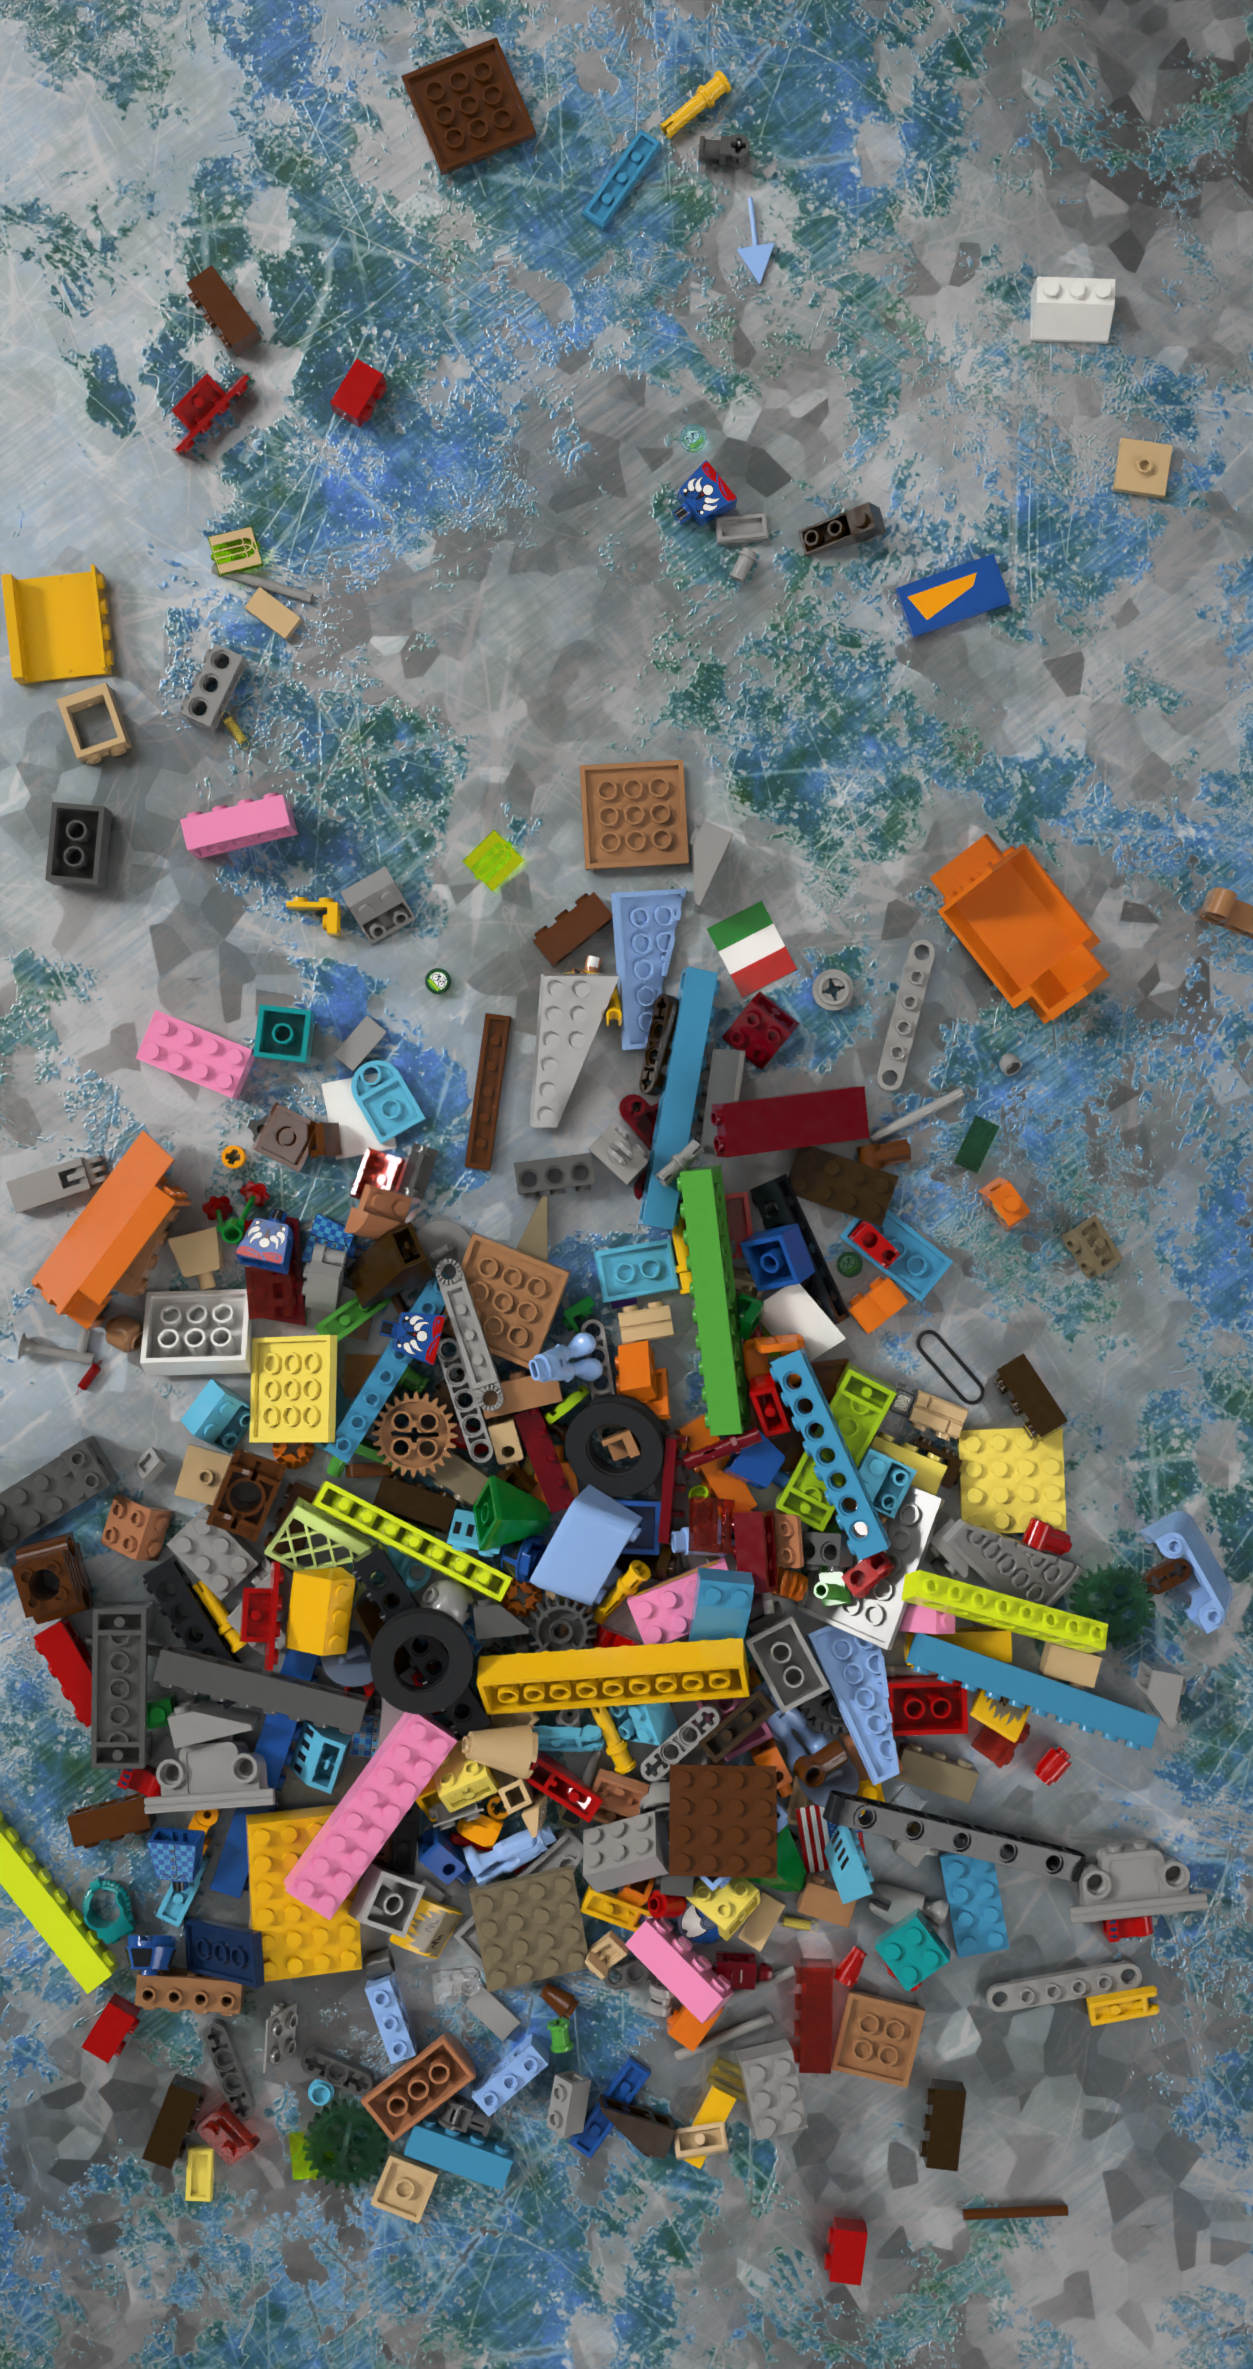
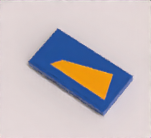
M994 554L895 589L912 639L1011 603Z

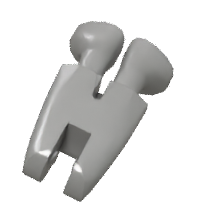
M877 1883L874 1892L878 1896L891 1901V1905L876 1899H870L867 1905L870 1911L893 1926L919 1908L922 1914L931 1919L928 1922L937 1934L939 1932L938 1924H943L949 1908L947 1901L938 1900L930 1903L925 1901L924 1894L884 1883Z

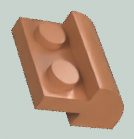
M365 1184L358 1208H351L344 1232L377 1241L386 1232L406 1224L405 1220L412 1198Z
M600 1768L597 1776L594 1778L591 1789L604 1800L592 1820L608 1824L639 1815L640 1801L648 1794L649 1784Z

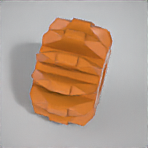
M777 1567L778 1590L771 1593L789 1600H803L808 1588V1578L796 1571Z

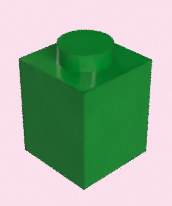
M176 1692L150 1696L147 1699L148 1729L169 1726L167 1717L178 1706Z

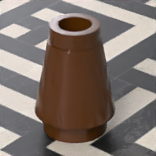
M549 1983L546 1984L539 1996L560 2018L564 2017L569 2020L580 2002L574 1998L576 1995Z

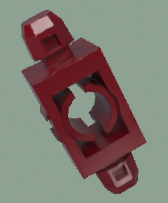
M716 1951L715 1962L709 1960L712 1964L711 1969L718 1976L721 1974L727 1978L732 1985L731 1989L755 1990L756 1978L759 1981L772 1979V1966L767 1963L756 1965L755 1953Z

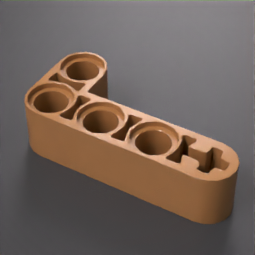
M1215 887L1208 891L1198 917L1206 922L1253 939V905L1237 900V894L1225 888Z

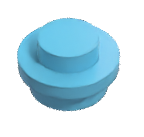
M318 2078L313 2080L308 2089L309 2099L318 2106L328 2104L334 2096V2086Z

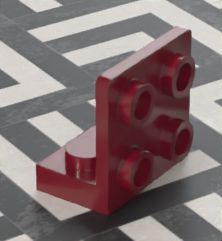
M759 991L722 1038L736 1050L746 1051L745 1057L759 1069H763L800 1023Z

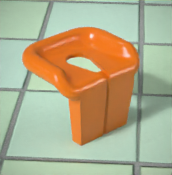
M786 1334L746 1340L742 1351L744 1372L747 1380L750 1382L751 1377L770 1373L771 1367L768 1365L769 1353L780 1352L783 1357L801 1348L805 1350L803 1336L800 1334ZM795 1373L789 1377L791 1385L801 1380V1377Z

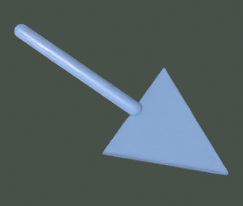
M749 197L748 205L753 246L736 250L760 285L775 242L758 245L753 198Z

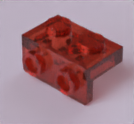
M367 1148L361 1158V1166L357 1177L352 1183L350 1196L360 1200L365 1184L394 1192L405 1160Z
M1025 1721L1020 1736L1014 1743L984 1725L970 1745L1001 1769L1004 1764L1008 1765L1011 1762L1017 1745L1026 1741L1030 1734L1029 1729L1031 1726Z

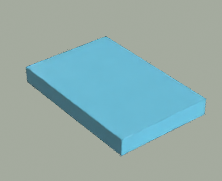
M671 1238L594 1251L602 1303L680 1289L678 1276L675 1271L676 1265Z

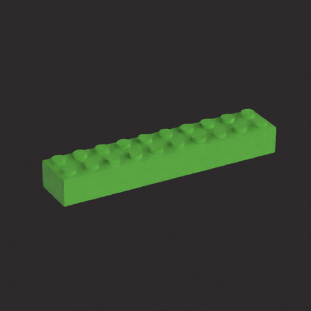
M721 1164L691 1167L680 1172V1177H677V1188L683 1196V1203L680 1204L681 1218L686 1221L683 1239L684 1244L689 1247L686 1265L688 1272L692 1273L693 1281L689 1284L691 1298H695L696 1308H693L692 1316L694 1324H698L699 1332L695 1340L696 1348L701 1350L702 1361H699V1374L701 1377L704 1376L705 1387H702V1400L704 1403L707 1402L708 1413H705V1426L707 1429L710 1428L711 1436L742 1434L751 1424L744 1372L742 1340L739 1337V1314Z

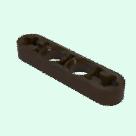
M659 995L654 1004L639 1082L641 1092L647 1095H659L664 1086L679 1010L678 999L671 995ZM662 1027H663V1033H662V1036L660 1037V1032H661V1029H662Z

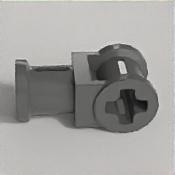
M742 134L721 136V140L705 139V136H701L699 162H703L704 159L719 160V165H729L735 169H742L749 163L750 142Z
M454 2094L446 2100L444 2112L438 2118V2123L442 2127L466 2133L467 2128L481 2132L482 2136L487 2137L494 2113L488 2117L486 2113L474 2109L475 2103L468 2101L458 2094Z

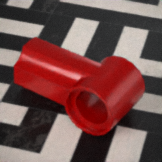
M1034 1517L1031 1518L1021 1540L1037 1550L1043 1551L1045 1549L1060 1556L1069 1552L1072 1547L1070 1535L1054 1529L1053 1526Z

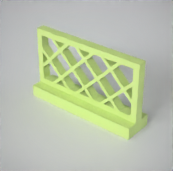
M298 1496L292 1510L272 1538L264 1554L294 1571L323 1569L350 1563L356 1557L354 1553L360 1555L379 1542L311 1506V1503ZM293 1518L304 1524L305 1531L294 1534L290 1533L289 1524ZM321 1533L326 1536L328 1544L313 1547L311 1535ZM307 1536L309 1548L295 1551L292 1539ZM289 1541L290 1553L280 1554L273 1550L277 1543ZM382 1545L384 1550L388 1554V1548ZM344 1546L349 1549L350 1557L336 1560L333 1548ZM329 1549L332 1561L318 1564L315 1552ZM311 1553L314 1565L303 1567L298 1564L297 1556ZM357 1581L358 1588L353 1596L354 1605L366 1588L363 1581Z

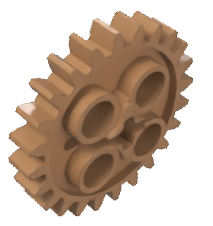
M415 1391L413 1398H410L408 1392H405L404 1400L401 1401L396 1395L394 1396L395 1405L386 1402L385 1406L388 1411L380 1410L378 1413L383 1419L374 1421V1424L380 1428L372 1431V1435L379 1436V1439L374 1441L373 1445L381 1446L377 1456L386 1455L383 1461L384 1465L390 1461L393 1463L391 1471L401 1467L402 1476L407 1470H411V1476L415 1477L417 1470H420L424 1477L427 1472L426 1468L429 1467L435 1473L436 1463L441 1466L445 1465L443 1456L451 1458L452 1454L447 1449L456 1448L457 1444L450 1440L451 1438L458 1437V1433L451 1432V1429L457 1426V1422H449L453 1412L445 1414L444 1410L447 1404L439 1407L437 1405L439 1397L429 1401L428 1392L423 1398H420L418 1391ZM406 1414L410 1421L409 1425L406 1427L398 1426L395 1421L396 1415ZM430 1414L434 1416L436 1425L432 1428L425 1427L422 1424V1417L424 1415ZM413 1427H415L419 1433L437 1432L439 1436L421 1435L417 1440H413L412 1435L393 1436L392 1431L411 1432ZM404 1440L407 1442L408 1451L406 1453L397 1452L394 1446L396 1441ZM431 1441L435 1446V1451L432 1454H425L421 1450L422 1442Z

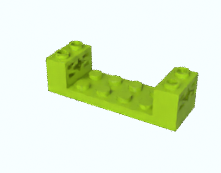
M848 1362L836 1384L837 1391L829 1406L853 1460L858 1467L897 1392L894 1385ZM821 1424L817 1426L814 1432L815 1436H823L824 1428ZM823 1448V1458L828 1461L834 1460V1451L831 1448ZM804 1451L788 1483L780 1490L776 1497V1508L787 1514L798 1515L802 1522L823 1532L835 1510V1506H830L826 1499L825 1491L827 1488L824 1481H819L815 1474L814 1466H816L813 1457L808 1456ZM836 1472L833 1474V1480L837 1485L846 1484V1477L842 1473Z

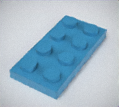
M888 1210L883 1226L870 1223L900 1253V1256L886 1270L848 1238L863 1221L854 1217L839 1238L919 1302H922L953 1263L950 1258Z
M951 1852L939 1854L958 1958L1010 1949L995 1863Z

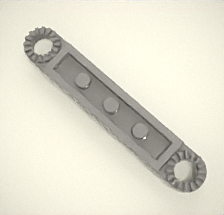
M924 939L917 940L910 946L876 1075L878 1086L885 1091H893L901 1086L935 956L933 944ZM917 946L926 947L929 952L927 959L919 960L916 958L914 951ZM892 1071L896 1074L897 1081L894 1085H886L883 1082L884 1072Z
M444 1259L437 1265L435 1270L436 1277L477 1402L483 1410L496 1411L502 1407L505 1396L463 1268L454 1259ZM451 1264L456 1268L457 1272L454 1278L447 1280L444 1278L442 1271L446 1265ZM489 1390H493L498 1396V1401L493 1406L487 1405L484 1401V1394Z
M1132 1961L1110 1962L1009 1980L1008 1982L994 1983L987 1989L986 2000L992 2010L1007 2012L1134 1989L1141 1983L1142 1974L1138 1966ZM1125 1969L1134 1970L1135 1976H1133L1131 1981L1128 1980L1127 1982L1121 1979V1974ZM1002 1991L1006 1993L1005 2002L1003 2001L1000 2004L993 2002L992 1998L996 1992Z

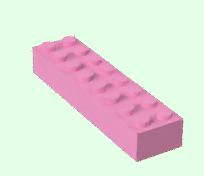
M404 1712L284 1879L286 1892L330 1920L457 1743L453 1731L428 1714Z

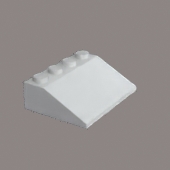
M251 1289L146 1293L140 1364L146 1376L251 1373Z

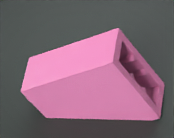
M908 1603L898 1631L954 1634L955 1616Z

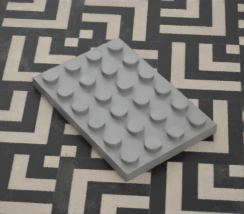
M910 1486L895 1517L892 1518L883 1514L887 1517L883 1526L891 1542L889 1549L884 1550V1552L895 1566L894 1571L880 1580L876 1586L869 1590L870 1593L862 1599L855 1597L850 1591L851 1604L823 1607L822 1599L814 1594V1586L820 1582L819 1573L817 1570H810L807 1576L808 1588L806 1594H804L803 1600L798 1601L796 1610L881 1648L891 1650L908 1602L901 1601L905 1574L920 1570L945 1499ZM832 1515L827 1525L838 1524L836 1517ZM841 1530L842 1534L847 1535L846 1530ZM855 1555V1565H857L862 1560L859 1561L857 1555Z

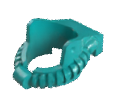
M100 1877L90 1882V1888L87 1889V1893L84 1894L82 1901V1913H84L83 1917L86 1925L90 1929L97 1931L98 1939H103L107 1945L109 1943L113 1945L121 1940V1936L125 1934L129 1936L134 1933L135 1927L138 1924L130 1910L131 1900L127 1890L124 1889L125 1887L121 1886L120 1883H116L115 1880H102ZM102 1888L116 1894L115 1902L120 1910V1915L116 1919L102 1920L103 1918L94 1911L92 1898L97 1890Z

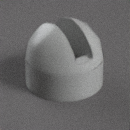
M1007 1053L1000 1059L999 1066L1005 1076H1012L1021 1069L1022 1062L1016 1055Z

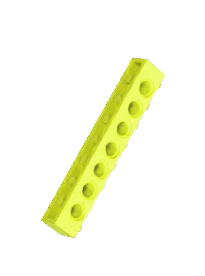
M328 1481L322 1483L311 1506L462 1583L468 1588L490 1599L492 1598L495 1602L502 1601L513 1579L462 1551L452 1549V1546Z
M922 1570L905 1574L901 1601L1088 1654L1106 1649L1107 1623Z

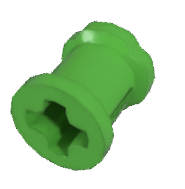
M408 1364L396 1385H403L413 1393L418 1391L420 1395L430 1378L422 1377L413 1371L412 1366Z
M556 2018L547 2023V2029L550 2030L552 2044L550 2045L551 2052L564 2053L574 2047L573 2041L570 2040L568 2027L570 2026V2019Z

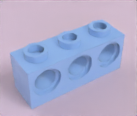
M395 1973L368 1980L365 1992L391 2064L416 2056L419 2041Z
M533 2033L530 2034L473 2085L472 2098L488 2117L491 2116L549 2065L550 2052Z

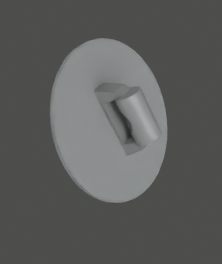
M447 1220L430 1222L416 1233L432 1270H435L440 1261L444 1259H454L461 1264L471 1239L460 1225ZM449 1264L443 1268L442 1272L454 1278L457 1271L453 1265Z

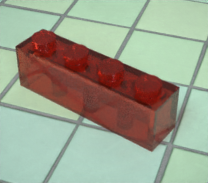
M800 1958V1967H795V1984H799V1994H794V2009L799 2010L798 2020H794L793 2024L794 2037H798V2046H793V2056L795 2063L798 2064L799 2073L831 2074L834 1967L831 1959Z

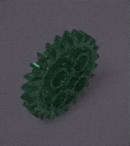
M1108 1562L1106 1570H1103L1097 1564V1572L1094 1573L1088 1568L1089 1577L1079 1576L1082 1584L1072 1585L1077 1593L1069 1594L1070 1599L1075 1601L1068 1604L1069 1610L1076 1611L1072 1614L1096 1621L1100 1617H1108L1110 1623L1108 1624L1106 1645L1108 1642H1112L1113 1648L1116 1649L1117 1642L1121 1641L1124 1647H1127V1639L1130 1638L1133 1642H1137L1135 1634L1138 1633L1145 1636L1142 1627L1151 1628L1152 1625L1147 1618H1154L1155 1614L1149 1608L1156 1607L1154 1601L1148 1600L1154 1596L1152 1591H1145L1149 1587L1148 1582L1143 1581L1139 1583L1142 1578L1140 1573L1132 1576V1567L1127 1568L1124 1572L1121 1563L1117 1565L1115 1570L1112 1569L1110 1562ZM1118 1584L1127 1586V1591L1123 1594L1113 1592ZM1092 1592L1102 1594V1598L1097 1602L1090 1601L1088 1596ZM1131 1597L1134 1598V1601L1132 1602L1127 1601ZM1113 1601L1116 1609L1111 1610L1108 1602ZM1091 1609L1097 1610L1094 1613H1089ZM1127 1609L1136 1611L1135 1616L1131 1619L1123 1618L1122 1613Z
M343 2099L340 2107L336 2101H333L331 2110L324 2105L321 2110L322 2115L316 2112L313 2117L314 2122L309 2121L307 2129L309 2131L305 2132L303 2138L307 2142H304L303 2150L309 2152L306 2153L304 2160L312 2161L309 2167L310 2171L318 2169L316 2179L321 2178L323 2175L326 2177L325 2185H328L333 2180L335 2181L336 2189L339 2187L340 2182H344L346 2190L349 2189L350 2182H354L358 2188L361 2178L368 2183L371 2177L370 2173L376 2176L379 2170L378 2166L383 2167L385 2161L383 2157H386L388 2152L385 2146L388 2145L389 2138L383 2137L386 2133L371 2114L366 2112L364 2105L361 2108L357 2107V2100L354 2099L352 2105L348 2106L346 2099ZM352 2122L353 2125L344 2166H340L339 2162L347 2124ZM338 2125L342 2131L335 2132L330 2126ZM356 2131H365L367 2136L360 2137L356 2134ZM332 2151L336 2154V2157H328L325 2152ZM357 2156L362 2162L355 2163L350 2157Z

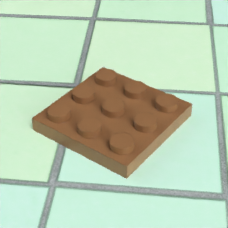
M848 1989L830 2063L831 2070L908 2088L926 2012L925 2008Z

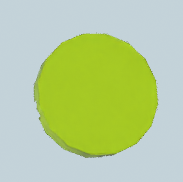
M580 1385L577 1388V1392L569 1393L564 1397L563 1401L558 1402L551 1408L550 1412L544 1415L549 1425L567 1413L590 1393L585 1385Z

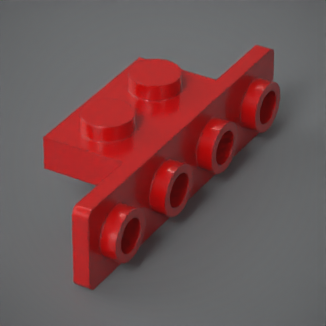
M205 373L170 410L189 430L173 447L172 450L176 454L181 451L185 454L195 444L192 439L199 432L203 435L213 425L210 420L216 414L221 416L230 407L228 401L234 395L239 397L248 388L246 382L250 378L247 374L242 375L224 392Z
M280 1562L271 1563L270 1588L243 1587L239 1641L266 1643L264 1669L267 1671H273V1665L278 1664L279 1650L275 1648V1638H279L281 1628L280 1621H276L277 1610L281 1611L282 1594H278L279 1583L283 1584L284 1567H280Z

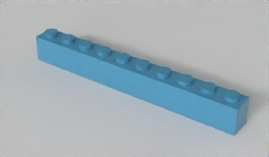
M686 967L682 970L677 997L679 1010L664 1086L659 1099L638 1225L673 1230L674 1226H677L679 1222L680 1211L677 1210L678 1200H682L683 1196L677 1188V1177L668 1187H664L659 1182L661 1179L657 1180L655 1174L671 1161L670 1157L674 1154L678 1155L693 1140V1133H690L691 1124L695 1123L698 1109L695 1108L696 1097H700L702 1082H699L700 1072H704L707 1058L703 1056L705 1046L708 1047L711 1039V1032L708 1031L709 1021H713L715 1015V1006H712V1003L720 987V981L717 980L718 973L692 967Z
M915 1632L906 1659L907 1663L914 1665L913 1671L927 1676L930 1671L938 1673L937 1679L950 1684L953 1683L954 1679L961 1681V1688L975 1693L977 1688L986 1690L984 1696L1000 1701L1001 1696L1009 1699V1705L1024 1709L1025 1705L1033 1707L1032 1713L1046 1718L1048 1713L1056 1715L1055 1721L1068 1726H1071L1072 1721L1079 1723L1078 1729L1094 1734L1095 1729L1103 1732L1102 1738L1116 1743L1118 1738L1126 1740L1125 1746L1139 1751L1142 1746L1152 1749L1160 1718L922 1633Z

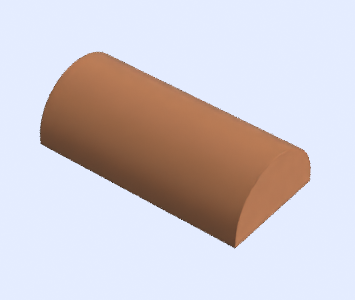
M445 2032L365 2094L360 2102L391 2141L394 2142L475 2079L476 2069L460 2041L451 2033Z

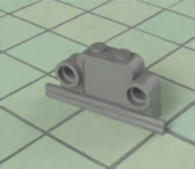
M233 1735L217 1738L216 1742L205 1741L184 1746L179 1752L178 1759L172 1758L162 1761L156 1771L157 1781L161 1785V1796L144 1798L145 1814L275 1805V1788H269L267 1785V1767L264 1757L259 1753H249L248 1746L243 1740H234Z
M1139 1839L1133 1841V1844L1126 1845L1120 1842H1112L1107 1844V1847H1102L1097 1851L1096 1864H1086L1083 1866L1079 1878L1080 1906L1069 1907L1071 1924L1207 1910V1895L1205 1892L1189 1894L1190 1872L1188 1868L1174 1856H1163L1154 1844L1149 1843L1148 1840Z

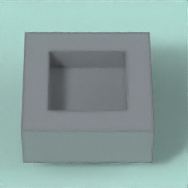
M150 1446L133 1466L141 1478L151 1484L167 1466V1463L159 1451Z

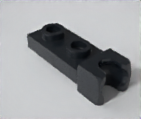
M416 1801L412 1810L407 1811L392 1832V1859L389 1861V1870L400 1874L415 1875L421 1812V1808Z

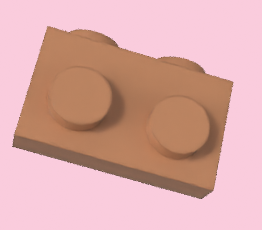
M116 1495L111 1505L101 1543L136 1561H158L173 1511L167 1508L147 1507L123 1495Z
M777 1508L772 1509L777 1567H803L804 1557L800 1517L795 1514H785V1512Z

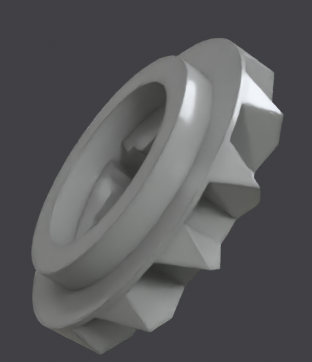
M829 969L820 973L812 987V996L817 1005L832 1011H838L847 1006L854 993L850 977L837 969ZM829 979H831L834 987L844 988L836 993V1001H834V997L831 994L822 993L829 988Z

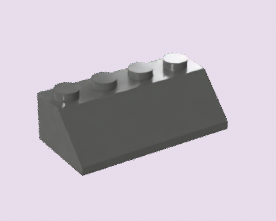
M713 1049L711 1055H706L705 1070H709L708 1081L703 1080L701 1096H706L705 1107L700 1106L698 1121L702 1122L701 1132H696L695 1141L701 1145L698 1148L702 1147L704 1149L703 1154L717 1156L713 1146L714 1137L718 1135L717 1126H713L710 1118L712 1104L739 1101L746 1051Z

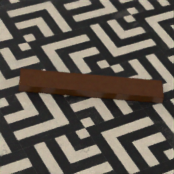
M485 1013L464 1166L467 1168L491 1171L511 1016Z

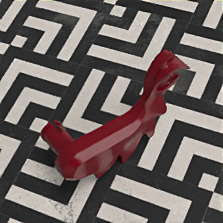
M627 1095L619 1102V1115L650 1152L659 1103L650 1106L640 1095ZM647 1168L634 1184V1196L638 1200L642 1199Z

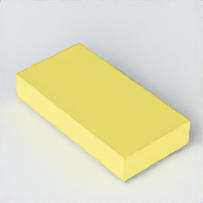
M189 2144L187 2148L185 2201L212 2202L215 2145Z

